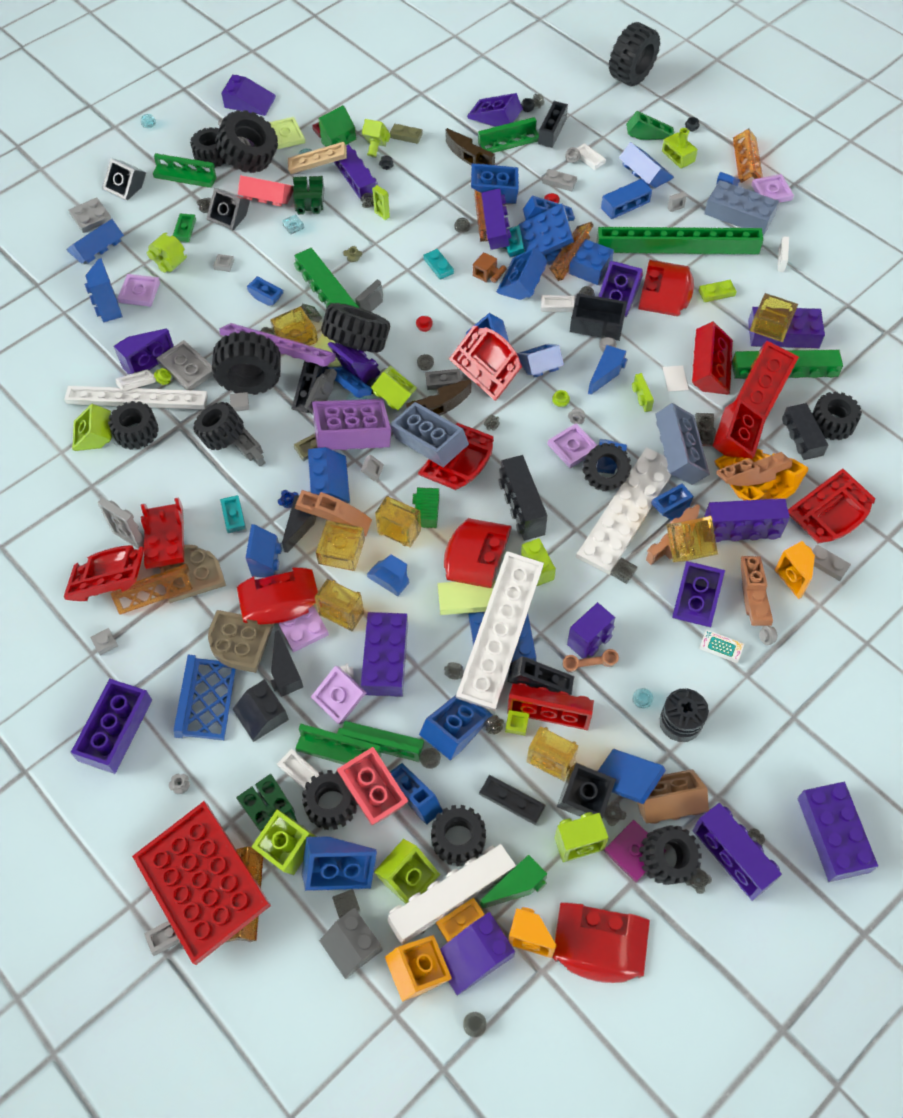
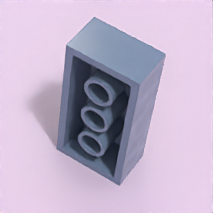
M719 180L707 200L704 214L741 228H762L764 236L776 214L779 201Z
M416 402L390 423V427L398 441L441 467L448 464L469 445L464 430L461 427Z
M674 403L655 413L656 425L659 428L660 440L664 448L663 453L668 464V472L691 485L709 476L710 473L694 415Z

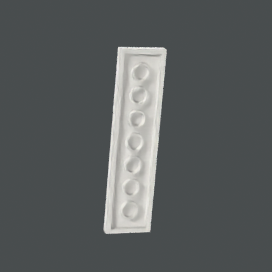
M646 447L630 471L626 482L621 485L577 552L576 558L610 575L652 509V499L662 493L672 477L668 472V464L664 455Z
M506 551L456 694L457 699L495 711L544 563Z

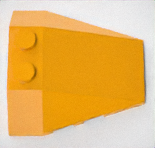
M757 449L755 457L751 460L756 462L772 455L765 454L763 450ZM723 455L716 459L714 463L720 470L748 458ZM790 458L792 460V467L777 472L775 480L750 486L729 485L743 501L786 499L795 493L808 472V467Z

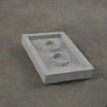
M185 340L156 358L157 362L164 369L168 370L171 376L186 390H193L213 376L212 365Z
M102 497L97 503L112 532L137 549L140 546L144 548L143 535L139 532L137 523L134 522L133 514L126 509H120L114 501H108Z

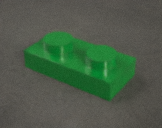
M179 214L173 236L179 241H190L196 222L195 214Z

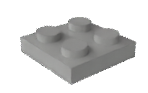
M97 197L69 209L70 215L83 233L111 220L110 214Z

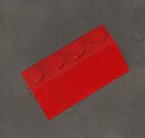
M714 321L696 329L692 383L702 392L728 395L730 394L733 340Z
M519 683L512 685L508 699L507 714L509 710L528 713L530 719L588 731L594 700H590L586 696L576 697L566 692L557 693L543 687L532 688L527 684Z

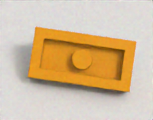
M473 897L437 921L436 925L448 943L485 914Z

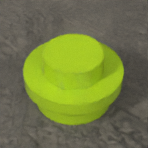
M161 368L154 372V377L159 384L168 385L170 383L171 374L168 370Z
M558 390L553 394L552 402L554 405L564 407L569 404L570 397L566 391Z

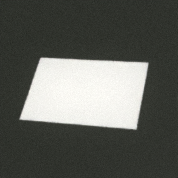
M683 365L663 367L668 392L689 390Z

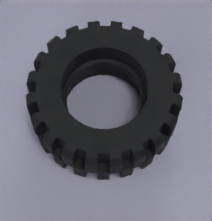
M640 22L628 25L617 38V42L614 44L613 51L610 54L609 71L611 76L628 86L640 84L648 76L657 59L661 44L658 32Z
M237 110L230 112L223 118L216 135L217 150L220 152L222 159H225L228 165L234 166L233 168L236 170L240 169L242 170L241 172L245 173L247 171L250 173L263 171L271 163L278 148L276 132L274 128H271V124L268 121L266 122L264 117L256 115L257 113H250L248 110H243L242 112ZM238 137L249 139L256 147L246 145Z
M331 303L327 306L321 331L325 337L336 343L356 350L379 353L385 347L391 326L388 320L373 312L351 305Z
M245 331L230 333L229 336L225 335L213 349V377L221 387L224 386L226 390H231L234 393L247 392L248 394L257 395L259 392H267L268 389H272L279 381L281 353L278 346L270 338H266L265 335H257L251 331L250 333H245Z

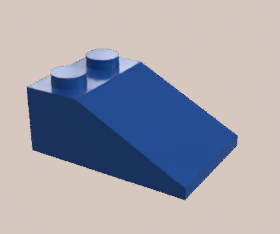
M472 163L471 188L480 193L500 188L501 194H505L506 203L516 204L519 190L518 167Z
M455 695L426 718L419 735L451 761L487 724L493 714L484 707L457 699Z
M329 836L306 837L302 866V879L305 891L371 889L377 850Z

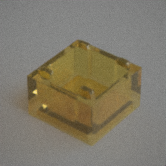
M765 293L754 316L750 331L783 342L798 304Z
M301 306L270 319L275 336L309 346L318 342L316 328Z
M386 496L375 512L377 531L381 536L384 535L401 543L403 546L411 547L421 532L420 510Z
M711 516L666 524L673 562L689 561L718 554Z
M326 520L316 550L318 564L355 571L365 541L363 527Z
M326 579L315 596L319 616L352 632L364 615L361 593L358 591L356 593L336 583L335 580Z
M540 726L528 747L527 763L565 781L570 768L575 762L579 746L576 745L575 741L571 742L549 731L547 727L543 728Z

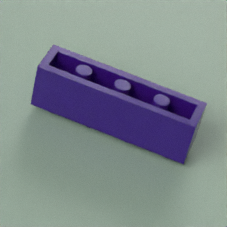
M349 144L346 145L347 158L335 161V165L360 200L373 196L372 188L378 185L376 178H373L370 170L364 166L363 160L359 159L355 149H352Z
M500 188L482 192L487 239L490 249L494 250L510 246L511 232L510 229H507V227H510L509 219L505 217L508 215L507 207L504 206L506 204L505 194H501Z

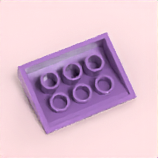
M383 399L312 402L317 448L327 447L331 450L390 447L391 427Z

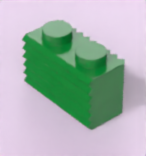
M417 487V493H413L412 504H415V509H411V520H414L416 528H437L439 488Z

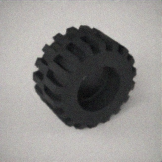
M203 128V130H198L197 133L193 134V137L190 139V145L194 160L211 162L214 164V168L226 164V160L222 159L216 147V135L219 128Z
M828 392L818 399L812 414L825 438L828 437L830 440L837 439L839 441L853 434L861 418L862 411H860L861 406L857 405L858 401L856 399L853 400L852 396H847L843 392L841 394L838 392H833V394Z
M135 401L123 403L124 405L117 406V409L111 412L112 415L109 416L110 421L108 422L117 443L125 449L128 447L129 450L134 448L141 449L142 446L146 447L148 443H152L154 441L153 438L157 437L159 428L151 407L149 408L146 403L143 404L140 401L137 403Z
M220 402L214 403L203 410L197 416L193 429L208 449L221 450L233 444L239 438L238 436L243 432L244 422L229 403Z
M603 443L602 445L595 446L583 461L584 468L582 470L585 474V480L589 481V485L594 486L597 490L611 491L624 484L630 475L629 472L632 466L630 465L631 459L627 457L628 453L626 450L623 451L621 446L617 447L614 443ZM609 457L615 461L617 472L613 477L606 478L598 473L596 463L600 458Z
M327 770V774H323V771L318 772L319 776L315 777L313 775L311 777L312 782H307L305 784L306 790L302 792V803L305 812L312 823L314 822L319 828L323 826L324 830H329V827H333V830H336L340 824L344 827L347 825V820L351 822L353 819L352 814H356L358 803L337 770L335 774H333L332 770ZM335 791L343 796L342 801L335 808L324 809L318 805L321 796L327 792Z
M452 805L451 810H448L446 807L443 809L442 814L438 813L436 821L433 820L431 829L432 846L436 855L439 854V858L442 861L447 860L449 865H452L453 862L456 863V866H461V863H466L473 857L478 859V854H482L486 842L484 820L481 821V815L479 813L475 814L474 809L471 807L469 810H466L465 805H461L460 808ZM463 826L471 832L472 837L463 845H454L446 839L445 835L450 828Z
M670 825L649 832L646 835L647 838L642 840L641 843L644 846L639 849V852L642 853L639 859L640 862L643 861L644 866H642L643 870L649 872L647 876L650 879L655 878L654 882L663 883V885L683 883L684 881H689L692 879L691 876L697 874L696 868L701 866L698 859L702 858V853H698L700 845L695 843L696 838L694 835H689V830H682L681 826ZM666 843L670 844L676 852L677 860L674 867H671L665 860L664 847Z

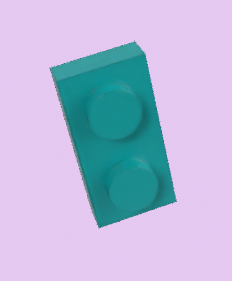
M519 225L508 228L511 232L510 246H507L510 258L525 252Z
M438 249L423 255L424 261L440 280L454 274V268Z
M239 495L220 499L227 533L245 530L246 526Z

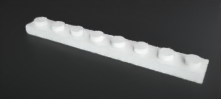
M68 386L64 400L66 404L90 405L92 403L104 406H122L125 402L135 401L137 403L140 401L143 404L146 403L149 407L205 409L208 394L207 391L134 388L123 392L120 388Z

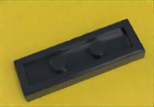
M491 775L488 776L479 792L480 796L534 825L537 824L546 807L540 801Z

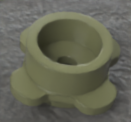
M351 246L348 250L343 251V255L347 256L349 262H357L363 255L362 251H359L356 246Z

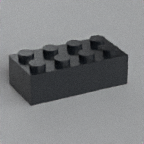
M519 455L502 460L501 468H499L501 477L498 479L499 486L505 491L504 498L506 504H510L512 519H516L518 534L522 535L524 541L544 536L548 515L524 456Z

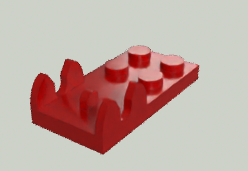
M766 341L760 348L759 355L754 360L751 366L752 369L735 400L740 398L767 419L799 356Z
M174 498L175 504L149 509L146 504H141L144 515L140 517L144 529V566L146 569L184 562L183 506L179 498Z

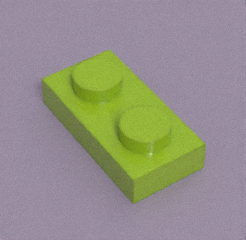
M376 185L372 188L374 212L384 220H387L390 217L389 195L385 189Z
M731 280L701 285L698 290L704 303L733 297L737 292Z
M635 374L632 389L634 393H637L638 403L645 412L652 411L654 399L643 374Z

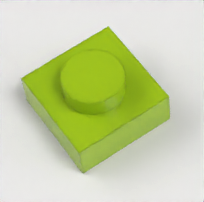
M509 710L505 732L525 736L529 714Z

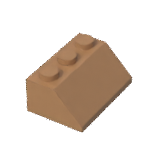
M693 769L663 775L645 803L637 802L640 814L646 824H656L668 819L676 820L683 816L700 815L703 812L709 811L707 787Z

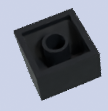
M111 158L102 189L125 200H129L142 188L146 172L124 161Z
M214 188L206 220L234 230L246 217L250 200L231 192Z
M265 679L246 690L233 707L234 713L253 742L289 720L286 710Z
M576 762L570 768L557 807L577 816L589 812L593 814L600 813L603 819L616 779Z

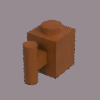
M485 252L473 263V276L484 282L491 278V281L496 283L507 270L504 265L498 269L497 258Z

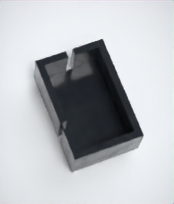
M577 293L571 317L570 332L600 338L604 335L605 337L620 341L627 301Z

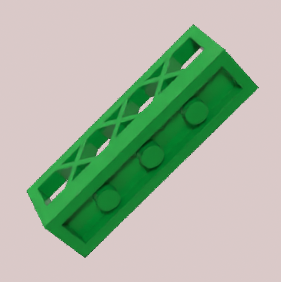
M535 117L478 131V145L487 151L495 153L538 142L537 120ZM534 134L535 137H528L527 135ZM487 145L493 146L491 148H485V146Z
M158 153L154 154L156 168L153 171V177L156 179L212 188L217 178L214 164L211 162ZM160 160H164L167 164H162ZM174 162L179 163L182 167L177 166ZM188 165H193L196 169H192ZM203 167L210 168V172L203 169Z
M344 721L343 727L339 728L337 734L379 745L383 754L416 762L420 761L425 744L422 739Z
M300 724L299 726L300 738L295 748L297 752L342 765L374 747L380 758L382 756L379 745L305 724Z

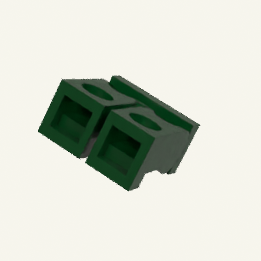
M307 176L293 177V201L297 214L303 215L305 211L320 214L324 204L325 188L323 176H309V187Z
M271 773L255 784L257 791L263 797L266 804H264L253 786L236 797L260 833L276 810L281 811L297 822L293 806Z

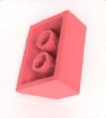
M240 175L238 195H242L243 198L251 201L253 198H257V202L267 204V201H272V205L282 207V204H288L294 192V186Z
M374 747L337 769V772L371 825L386 819L408 803L404 793Z

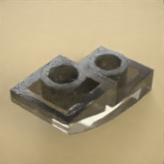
M696 413L695 421L702 446H712L716 436L714 413Z

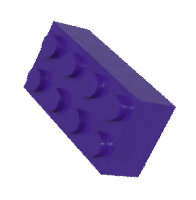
M752 307L748 319L750 343L754 347H762L766 341H769L779 347L819 349L825 336L821 309Z
M785 498L709 502L702 521L705 541L721 542L731 540L735 542L748 539L755 541L758 539L769 538L774 540L781 538L790 516Z
M367 613L361 688L366 692L365 695L403 697L408 635L407 613Z
M109 678L70 752L78 762L116 774L152 702V698L147 690Z
M845 781L803 790L797 799L828 882L869 874L878 867V863Z
M720 802L701 816L692 830L751 901L755 900L772 886L782 875L776 862L769 860L764 854L762 846L749 837L747 829L742 824H738L733 818L732 812L726 806L723 807Z

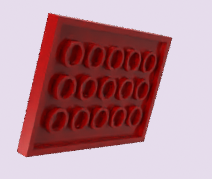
M205 801L132 856L191 962L195 965L271 906Z

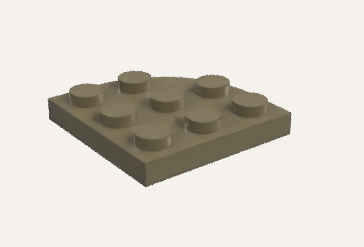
M184 545L183 563L159 567L169 603L226 586L216 557L210 551L198 548L196 545Z
M217 610L208 632L209 645L213 655L218 661L230 668L256 673L274 624L260 625L257 621L247 619L248 623H243L242 614Z

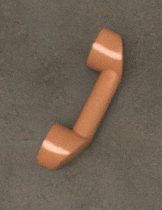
M613 649L606 650L599 657L579 660L574 655H567L562 665L567 672L571 673L576 671L577 668L603 664L606 667H611L618 662L619 655Z

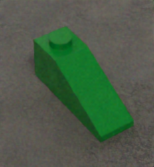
M636 111L626 123L628 134L640 140H664L674 134L672 126L639 111Z
M528 854L480 900V906L484 909L531 895L534 891L538 893L547 884L545 881L547 873Z

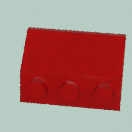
M738 398L725 407L712 447L728 457L754 458L766 418Z

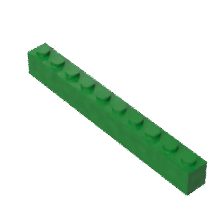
M598 227L596 243L613 249L614 253L759 254L764 239L762 228Z

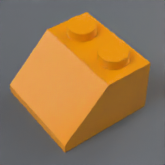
M803 541L784 550L775 568L776 573L798 599L802 598L812 580L815 558L812 549Z
M527 907L516 908L508 940L512 947L552 958L556 944L540 916L535 914L533 909Z
M434 935L401 945L385 956L402 1002L419 996L452 979Z

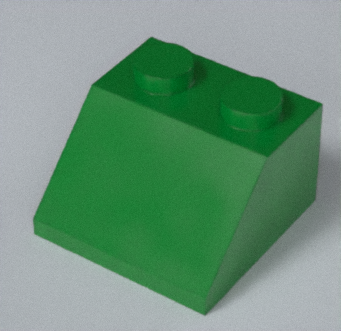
M344 105L318 118L321 142L325 147L341 142L347 145L356 140L355 126Z

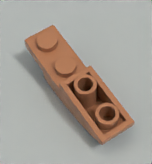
M779 452L756 462L749 458L717 470L716 474L727 484L738 486L757 485L775 480L777 472L792 467V460L784 453Z
M301 490L295 505L297 510L330 520V525L363 536H367L372 519L360 510L322 492L316 495Z
M698 504L693 508L689 507L680 518L673 519L669 524L668 533L663 536L658 544L654 543L649 547L646 561L650 565L654 564L664 555L671 560L684 547L693 532L699 515L700 506Z
M741 556V577L746 614L750 616L752 626H772L773 618L766 592L767 581L761 556Z

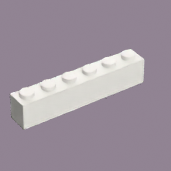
M501 844L497 847H494V845L490 846L483 852L484 855L478 859L473 857L465 863V867L461 870L454 869L447 874V878L442 882L435 881L425 893L413 895L409 899V903L403 907L401 905L394 907L389 912L388 924L401 945L424 932L473 897L476 898L499 883L513 870L516 865Z

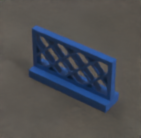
M187 655L173 730L174 738L183 739V736L224 741L236 669L232 668L231 674L223 678L218 671L223 667H230L217 660L196 658V655ZM199 665H207L212 671L203 676L199 672ZM215 673L220 681L211 686L206 679ZM204 682L209 689L199 695L195 688L198 684ZM224 684L228 692L220 697L215 689ZM212 692L217 700L208 706L203 697ZM200 700L205 709L196 714L192 709V705ZM221 703L225 711L216 716L212 708ZM209 711L214 719L205 725L199 717ZM194 720H197L202 726L197 731H188L189 724ZM218 722L222 727L221 734L211 733L208 728Z

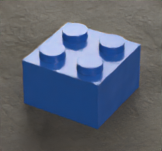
M584 239L570 259L569 274L599 285L607 272L610 260L613 261L614 250Z

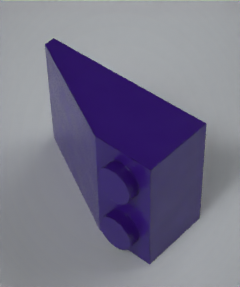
M232 74L221 92L224 108L240 111L248 110L250 113L255 112L266 116L276 98L274 93L249 78Z
M517 93L479 99L467 117L468 119L497 127L514 122L523 108Z
M610 260L598 297L627 301L625 317H627L643 277V269Z
M167 328L129 336L114 345L122 369L128 375L147 369L151 370L159 364L156 358L174 347Z
M334 342L327 344L331 351L336 354V358L341 366L365 384L371 378L379 376L378 363L372 358L369 360L364 351Z
M686 561L672 618L711 628L725 570Z
M490 912L470 924L440 948L452 977L448 982L457 996L515 956V950Z

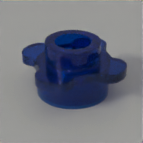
M283 490L277 502L284 508H292L294 497L298 493Z

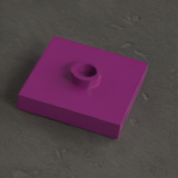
M633 819L604 849V852L634 882H637L647 872L642 868L644 863L643 861L640 862L639 857L642 856V853L639 852V849L644 846L641 842L644 838H647L648 832Z

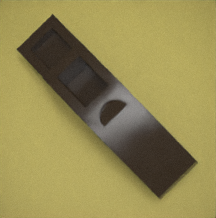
M449 128L445 130L448 147L461 160L469 165H472V163L495 165L494 153L474 145L473 139Z
M471 379L437 388V395L406 403V409L416 402L439 416L461 404L470 395Z

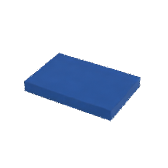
M612 749L598 772L616 779L612 793L641 804L645 803L666 771L663 765L616 749Z

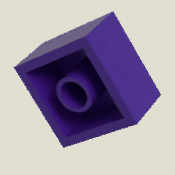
M597 602L570 627L567 645L582 659L594 656L599 650V646L602 643H608L612 638L616 617Z

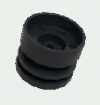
M689 688L671 692L666 698L659 717L663 733L677 742H689L695 739L700 734L709 714L708 703L701 694Z

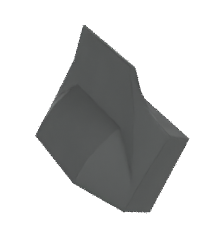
M377 279L355 298L359 308L372 312L383 302L381 281Z

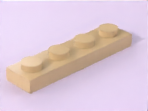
M341 142L289 157L288 171L290 174L346 159V144Z

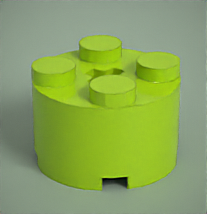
M168 233L161 234L148 246L147 256L154 260L163 273L167 271L172 272L187 258V255L184 256L183 251L185 249L181 242L173 235L167 236Z

